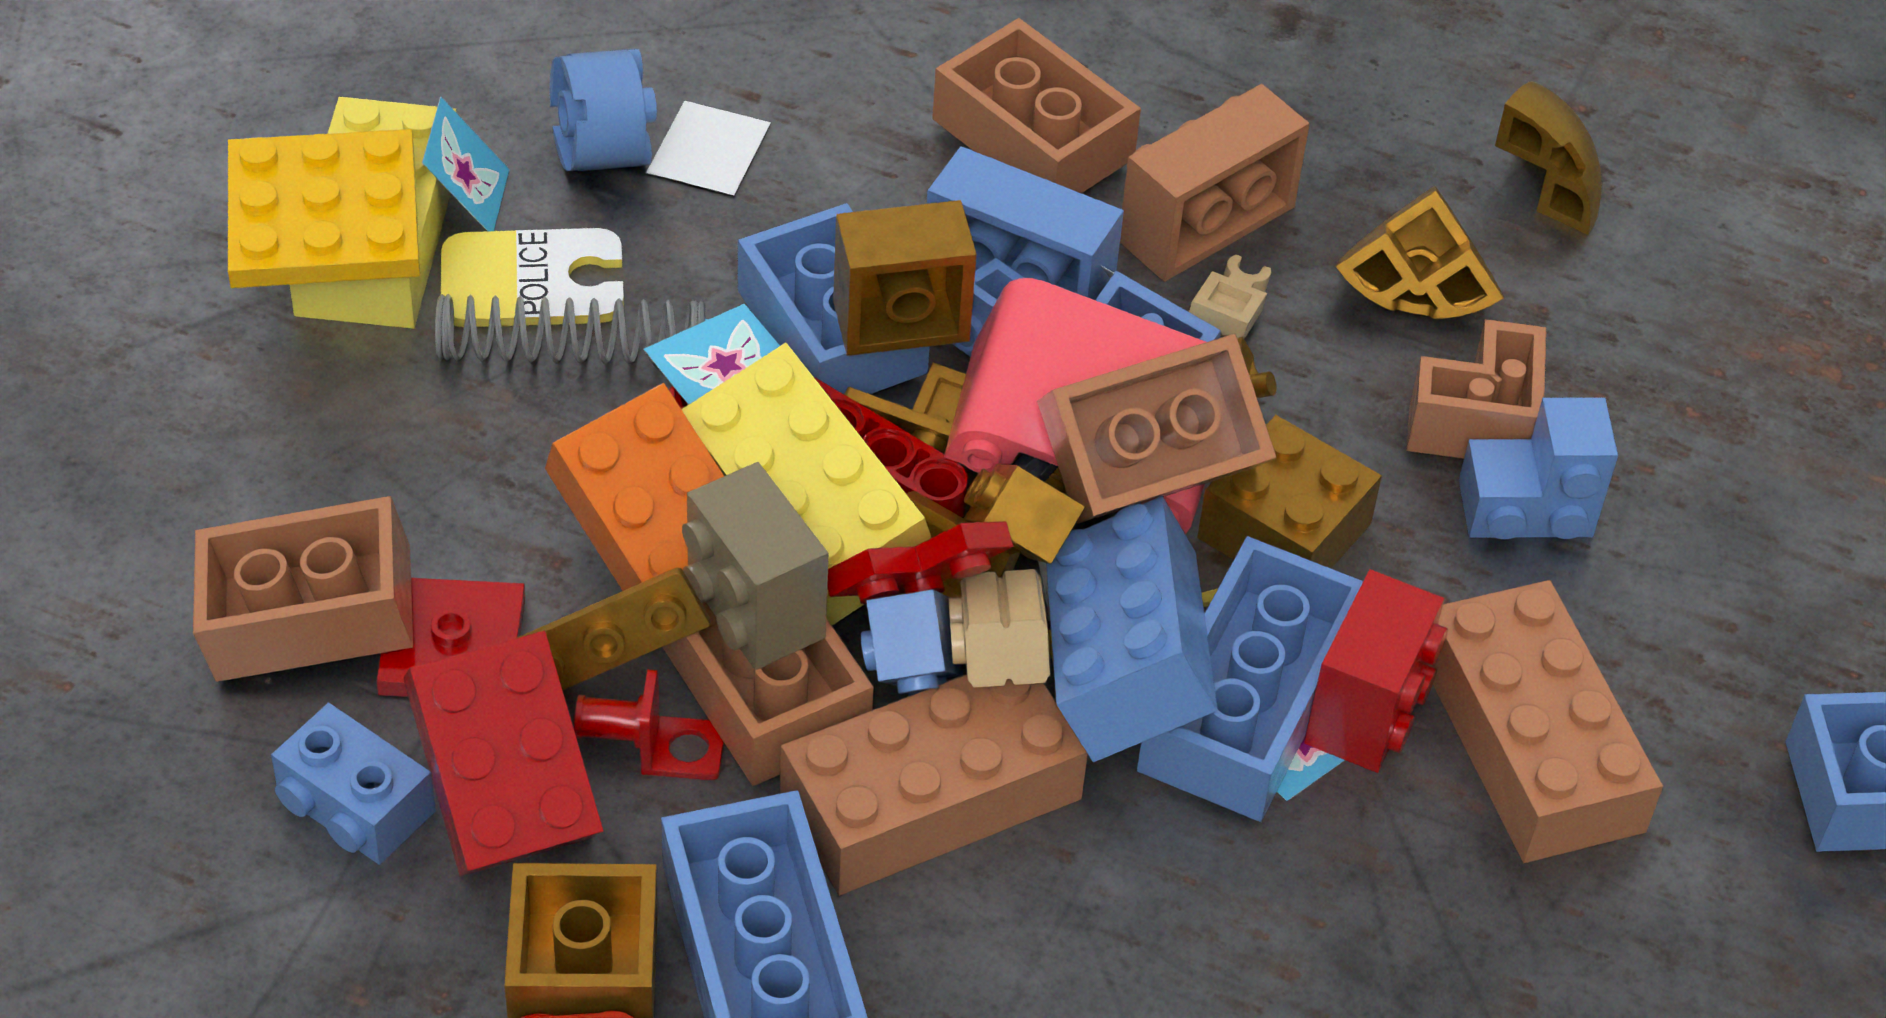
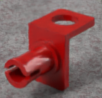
M647 669L644 693L639 696L638 701L586 697V695H578L574 718L576 738L582 739L587 737L634 741L635 748L640 749L642 775L716 780L719 778L724 745L723 740L710 720L659 716L658 670ZM683 735L699 736L708 745L707 753L701 759L692 762L678 760L671 754L669 748L676 738Z

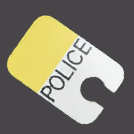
M602 228L457 233L448 237L442 245L441 294L444 296L449 294L453 299L454 326L464 327L467 297L470 294L474 297L476 327H489L491 302L495 295L499 298L501 326H513L516 300L519 296L524 299L526 326L538 325L541 299L544 296L549 301L551 325L563 324L565 303L569 297L574 303L576 324H587L590 302L593 298L598 301L600 323L609 322L613 319L614 305L618 298L623 301L624 307L623 281H608L589 287L575 283L569 276L574 269L588 264L598 265L603 268H622V244L620 238L614 232Z

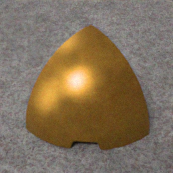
M1533 81L1521 86L1505 103L1495 146L1547 170L1537 212L1589 235L1598 217L1602 192L1601 169L1595 145L1585 125L1564 100L1546 87Z
M1433 186L1367 234L1336 264L1339 272L1357 291L1371 301L1392 311L1401 310L1413 314L1428 315L1434 319H1445L1475 313L1504 299L1497 282L1478 250L1436 186Z

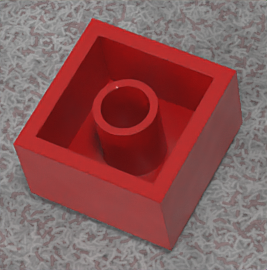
M1369 569L1321 664L1304 744L1376 773L1379 772L1389 750L1401 753L1415 716L1410 714L1416 703L1424 705L1437 674V668L1427 664L1434 666L1447 636L1448 628L1438 625L1445 598Z

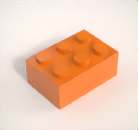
M665 383L553 442L545 466L548 475L622 591L674 568H681L683 570L685 566H688V548L682 533V526L687 523V492L724 477Z

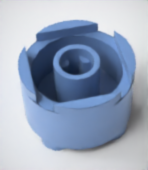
M639 49L573 53L553 59L550 71V107L558 106L560 125L552 127L558 156L566 171H592L650 165L652 152L650 138L646 131V123H654L656 121L657 106L653 88H642L643 64Z

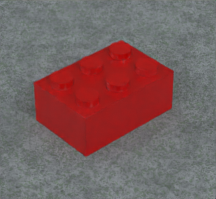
M545 630L408 669L403 680L460 877L588 840L604 832Z

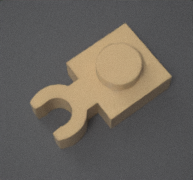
M1233 255L1227 261L1224 275L1214 271L1211 272L1192 300L1189 312L1221 330V336L1225 337L1236 334L1237 338L1243 337L1245 339L1262 312L1267 296L1266 289L1271 276V268L1264 266L1260 273L1255 275L1244 273L1239 269L1242 257Z

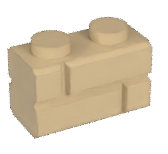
M1035 569L1005 571L1003 577L998 578L996 572H982L963 578L961 580L962 597L948 598L953 664L967 665L968 682L972 684L973 688L1004 686L1007 679H1011L1014 685L1045 683L1048 676H1050L1048 629L1040 575L1037 574Z

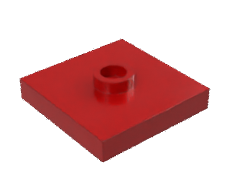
M411 578L413 648L381 653L377 675L378 695L408 697L403 677L410 667L521 636L525 605V583Z

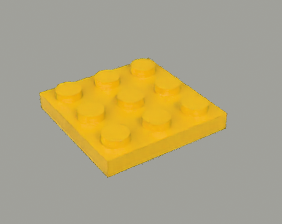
M412 129L228 139V275L230 287L244 288L419 277L420 265Z

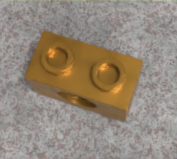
M996 464L991 472L982 469L968 489L964 502L971 507L964 519L971 523L1006 521L1013 546L1021 551L1020 554L1029 559L1051 564L1085 506L1017 465Z

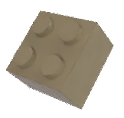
M759 462L753 463L687 492V523L683 524L682 533L688 548V566H685L683 571L701 603L706 602L715 614L719 631L728 647L734 651L740 649L753 668L758 670L826 638L829 553Z

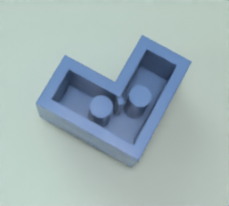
M1542 398L1531 439H1469L1459 476L1469 538L1558 537L1561 539L1594 536L1618 458L1605 398Z

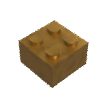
M961 200L836 214L833 303L847 356L970 342L977 254Z
M1275 415L1266 424L1277 458L1256 468L1212 481L1205 489L1197 538L1233 560L1248 536L1332 568L1371 525L1382 475Z
M513 863L504 984L507 1018H520L537 1013L572 1015L601 1013L610 1010L625 1012L634 1018H654L658 921L656 864Z

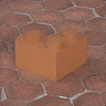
M1485 319L1474 363L1421 356L1409 405L1406 451L1464 459L1469 439H1531L1545 392L1546 327Z

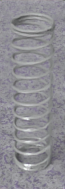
M441 294L438 297L436 306V354L440 361L443 359L448 361L451 356L455 361H459L465 353L469 331L471 330L475 355L482 362L489 355L495 328L500 356L505 362L511 360L516 348L520 325L524 354L527 360L532 363L539 354L545 324L547 347L552 361L558 363L561 360L566 345L568 326H570L574 357L579 364H582L589 352L594 323L599 358L605 365L611 360L619 320L624 359L631 365L637 357L643 321L646 346L652 345L648 304L645 299L640 301L633 348L630 356L623 301L620 298L615 301L609 345L605 357L598 301L593 298L590 302L584 347L580 356L574 303L569 297L565 303L560 344L557 355H555L549 301L544 296L541 299L537 335L531 356L526 330L524 299L519 296L516 300L512 337L506 356L501 329L499 298L495 295L491 302L486 344L481 355L476 328L474 297L470 294L467 297L462 341L459 352L456 354L453 341V299L449 294L446 296ZM669 299L665 301L663 306L658 342L665 339L667 320L670 337L676 334L673 305ZM692 300L689 303L685 330L705 321V303L702 300L699 303L696 300ZM649 357L650 362H651L653 365H656V364L652 361V359Z

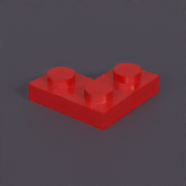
M1007 522L960 523L915 547L866 549L828 569L827 589L829 596H858L861 604H867L866 600L895 596L898 593L909 594L927 590H935L942 593L945 591L944 581L950 578H967L985 572L991 568L990 558L1014 547Z

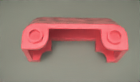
M1019 278L1010 281L1003 288L975 340L944 457L964 464L967 468L979 473L982 469L991 472L996 464L1010 465L1018 452L1058 466L1037 403L1040 398L1054 389L1203 344L1206 341L1042 280ZM1205 484L1164 497L1185 535L1191 528Z

